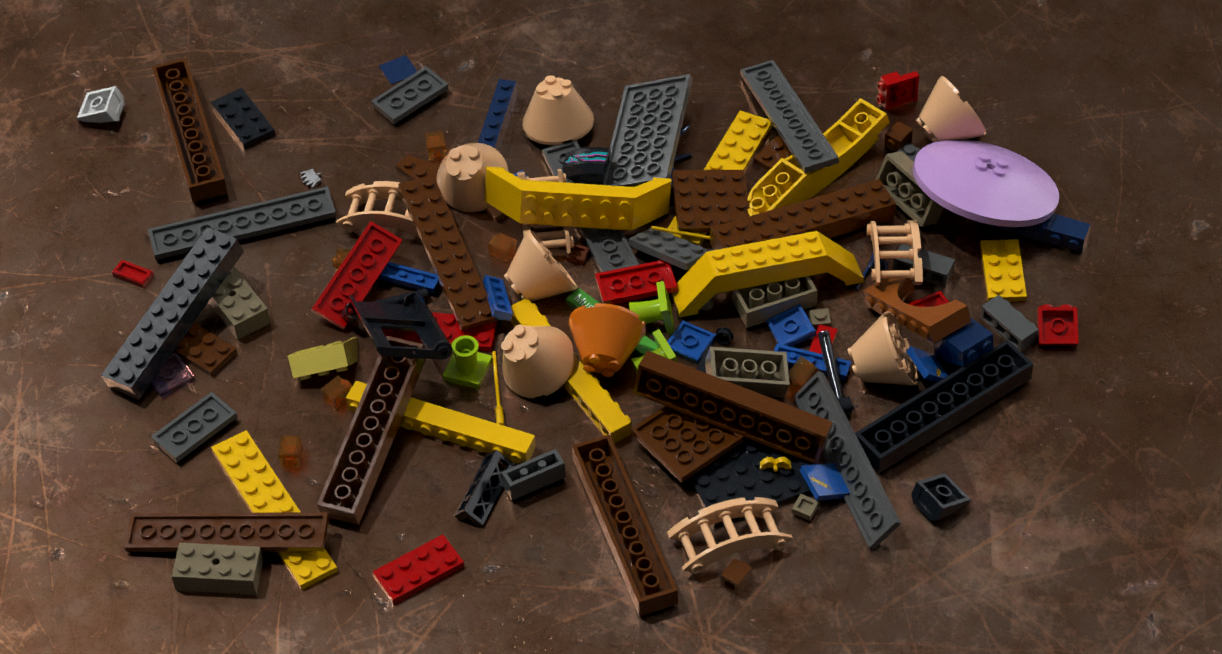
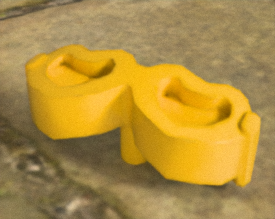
M766 457L760 461V470L773 467L774 472H777L778 468L791 470V461L785 457L777 459Z

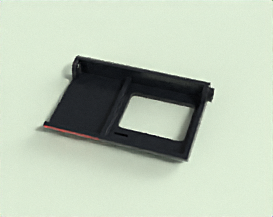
M415 291L408 293L404 298L403 304L355 301L354 297L349 295L351 304L380 355L443 360L452 354L451 344L420 293ZM415 296L413 305H410L408 303L409 299ZM382 329L414 331L418 334L425 348L391 346Z

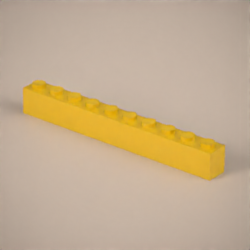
M525 298L511 305L513 315L510 322L514 327L517 325L550 326L546 316L541 315L536 304L531 303L529 299ZM574 352L575 364L571 375L563 384V387L604 436L610 434L613 443L631 435L632 421L630 417L623 414L619 404L613 402L609 392L606 389L603 390L600 386L598 379L583 369L584 365Z
M355 381L346 396L347 408L353 413L356 412L366 388V383ZM410 398L399 425L408 430H415L424 435L440 438L443 441H450L460 446L476 449L479 452L491 453L497 450L515 463H524L530 460L536 448L535 435L415 398Z

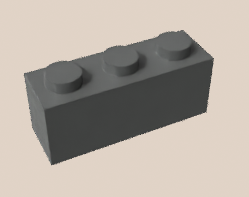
M901 244L898 251H909L911 246ZM921 249L920 253H918V258H922L923 281L946 288L954 272L955 259ZM909 258L893 259V271L910 270V268H913V261L909 260Z
M1000 295L982 305L980 318L1003 339L1009 340L1020 352L1037 342L1039 330L1037 326L1027 320L1020 311H1017Z
M556 449L502 472L503 487L511 500L566 477L565 463Z

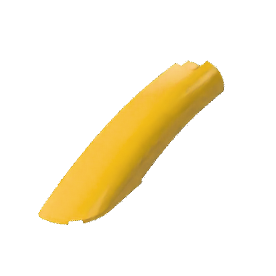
M860 98L834 125L823 133L838 155L839 163L813 172L804 173L793 155L785 159L781 158L751 189L747 199L750 206L747 209L749 215H756L808 200L849 169L879 140L878 134L890 123L887 113Z

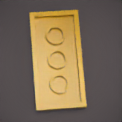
M981 240L980 248L988 301L998 295L1008 302L1026 301L1027 294L1019 240Z

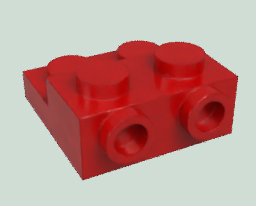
M896 71L881 76L880 81L877 82L880 94L876 95L878 104L882 105L884 110L887 111L918 101L919 74L917 71L901 76Z
M1045 304L1038 307L1037 328L1039 329V346H1078L1077 307H1072L1069 304L1061 305L1060 307Z

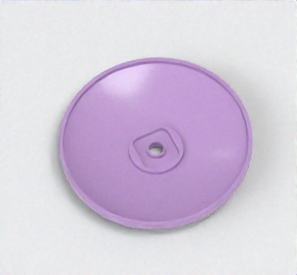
M943 140L934 142L918 152L913 164L915 181L926 195L944 208L981 223L1004 227L1036 225L1049 219L1056 211L1059 202L1058 188L1044 170L1027 158L992 144L972 140Z

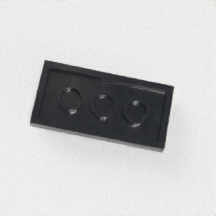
M242 88L210 102L213 110L243 149L275 135L274 128Z

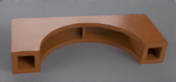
M884 278L880 281L879 286L874 284L863 290L864 302L868 308L875 310L879 314L887 311L892 312L901 326L933 343L971 322L968 306L956 299L933 307H917L904 303V300L915 292L910 278Z

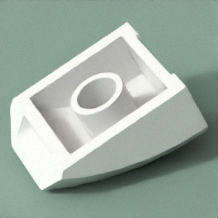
M116 86L88 92L77 120L98 123L120 121L119 117L125 106L124 96Z

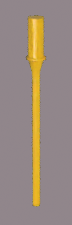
M651 226L652 230L710 240V236Z
M493 351L492 358L497 402L494 412L496 413V424L505 426L504 408L500 403L496 352Z

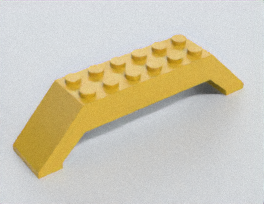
M486 166L484 201L523 224L632 231L668 214L672 180L653 178V180L636 187L522 180L502 167Z
M818 231L708 251L677 282L678 291L671 294L679 317L698 314V310L716 293L826 272L843 280L846 286L863 283L864 277L854 254Z

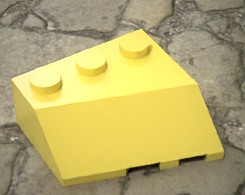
M357 337L350 338L343 343L342 341H337L326 346L312 347L288 355L293 378L299 377L300 380L311 378V374L318 373V376L330 374L329 370L336 369L337 372L348 370L347 366L358 361Z

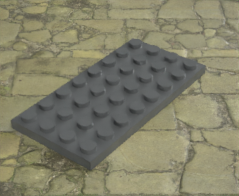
M690 74L625 86L610 145L611 160L607 167L604 184L601 185L636 187L653 180V178L670 179L693 80Z

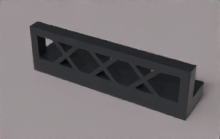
M495 450L485 455L454 515L459 521L468 517L479 527L484 524L503 487L502 472H499L498 462L500 461L506 466L505 470L512 468L514 465L499 451ZM491 476L496 477V487L491 486ZM487 491L489 501L484 503L482 493ZM475 507H480V518L472 513Z

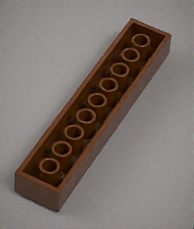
M183 58L152 66L155 82L192 203L228 194L225 178L187 59Z
M880 179L711 227L710 244L714 250L814 231H818L827 238L865 228L867 224H870V221H875L876 224L893 220L896 203Z
M390 336L386 337L391 346L425 348L424 344ZM379 354L317 503L319 511L328 512L329 518L359 525L426 359L389 357Z
M650 351L645 353L638 365L633 394L813 464L819 463L826 449L833 424L832 421Z
M610 434L572 445L574 464L638 615L642 616L678 605V589Z

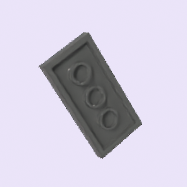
M425 66L373 99L371 103L376 110L395 124L447 91L449 85Z
M651 227L629 238L628 246L684 270L691 268L709 251L700 245L692 244L688 240L680 239L671 233L652 230Z
M210 392L153 434L151 439L152 442L177 463L238 418L237 413L213 392Z

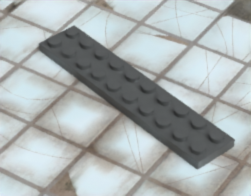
M774 60L740 70L743 80L804 173L813 172L839 163L838 155Z
M570 141L542 150V155L553 176H558L557 169L562 170L566 153L580 149L577 141ZM566 178V183H580V184H595V185H599L598 183H590V182H583V181H576V180H568V179ZM578 227L600 272L639 265L631 247L628 246V241L622 230Z
M327 186L150 228L148 232L155 260L190 252L207 227L242 240L336 217V212Z
M818 371L793 398L799 409L833 422L823 457L826 463H836L850 491V494H846L844 499L868 547L875 549L901 522L824 373Z

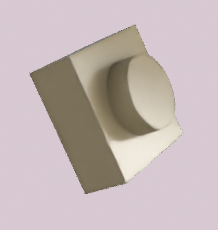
M828 308L809 310L810 322L814 329H818L819 324L831 327Z
M800 494L792 507V514L810 521L819 507V501Z

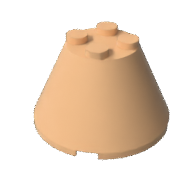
M550 75L545 77V80L536 87L524 115L522 125L527 137L531 140L545 145H562L563 141L572 139L574 142L584 137L593 127L594 116L589 106L572 86L570 80L555 78V76Z
M944 76L938 79L916 122L921 128H924V134L933 143L943 140H967L984 136L986 129L980 118L967 101L963 103L959 96L960 92Z
M468 143L451 149L441 162L437 173V184L444 200L452 208L462 212L474 213L486 210L487 207L491 206L484 201L486 166L502 167L509 172L504 157L495 148L483 143Z
M531 230L525 233L510 267L504 275L510 284L513 283L511 287L517 294L522 293V299L527 298L530 302L578 288L564 267L557 263L552 257L553 254Z
M890 311L884 312L852 347L848 348L849 356L855 363L852 368L855 375L860 376L863 383L914 386L918 383L917 381L915 382V379L918 378V372L906 351L910 345L907 338H902L899 329L902 328Z
M517 325L508 333L501 344L503 349V377L509 388L519 396L535 398L537 396L550 395L558 390L572 373L575 364L573 351L575 349L570 338L558 328L552 326Z

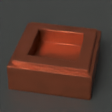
M574 244V248H570L571 253H568L566 257L567 262L585 265L590 254L589 247Z

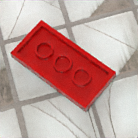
M663 260L595 273L596 284L604 304L613 305L658 296L656 282L664 281L667 293L678 291L670 263Z
M444 534L372 571V573L394 605L463 568L464 561Z

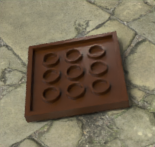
M672 170L671 180L678 231L690 233L711 232V227L750 216L747 210L750 206L749 202H747L748 193L744 170Z
M667 406L631 428V434L681 483L743 442L742 435Z

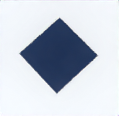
M406 55L378 65L390 84L407 79L417 72Z

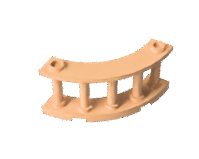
M557 169L558 176L529 178L525 177V172L517 173V177L522 180L566 183V174L562 173L561 169ZM522 223L523 237L528 230H531L530 227H534L537 224ZM563 226L564 230L538 233L532 231L540 240L565 238L542 241L547 248L566 246L567 253H571L570 248H574L573 236L569 237L568 226Z
M375 181L372 185L360 184L346 191L345 196L352 201L348 215L338 219L336 223L349 233L367 227L369 222L372 221L379 226L400 229L419 237L408 210H406L405 215L392 213L395 200L403 201L398 189V183L400 182ZM388 199L384 211H372L375 200ZM366 203L364 211L357 212L358 206Z
M908 220L907 224L903 226H876L875 221H870V224H867V235H870V241L873 244L875 269H872L871 276L872 280H875V286L880 285V278H910V280H914V285H922V258H918V253L921 250V241L917 221ZM878 235H906L903 237H878ZM879 244H908V246H911V249L909 251H879ZM909 258V260L913 261V268H910V270L880 271V259Z
M755 497L754 500L746 501L745 498L727 500L699 510V515L690 520L686 517L677 523L667 533L670 539L682 542L690 561L682 566V569L698 574L717 560L740 551L757 548L780 550L785 547L793 537L790 534L780 533L771 514L778 507L776 500ZM745 517L752 534L738 536L731 518ZM754 517L765 519L770 532H760ZM723 521L730 539L716 544L709 526ZM701 530L709 549L696 555L689 538Z

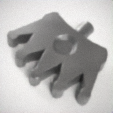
M314 169L300 173L301 180L307 187L311 186L314 189L322 182L319 177L321 173L315 174Z

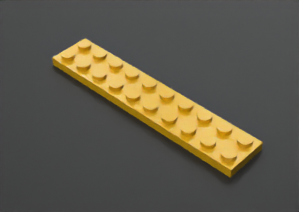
M740 110L704 170H744L745 173L772 128L773 124L771 121ZM676 215L668 229L678 230ZM702 232V233H695V234H701V235H706V236H707L709 232ZM671 233L674 236L680 239L688 240V242L695 245L701 246L703 241L705 240L702 238Z
M247 430L211 447L213 454L251 513L300 512ZM325 548L324 551H277L301 590L338 572L337 566Z

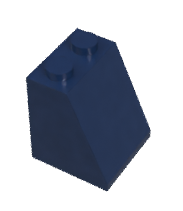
M972 318L971 322L933 343L934 355L939 361L963 367L994 349L993 333Z

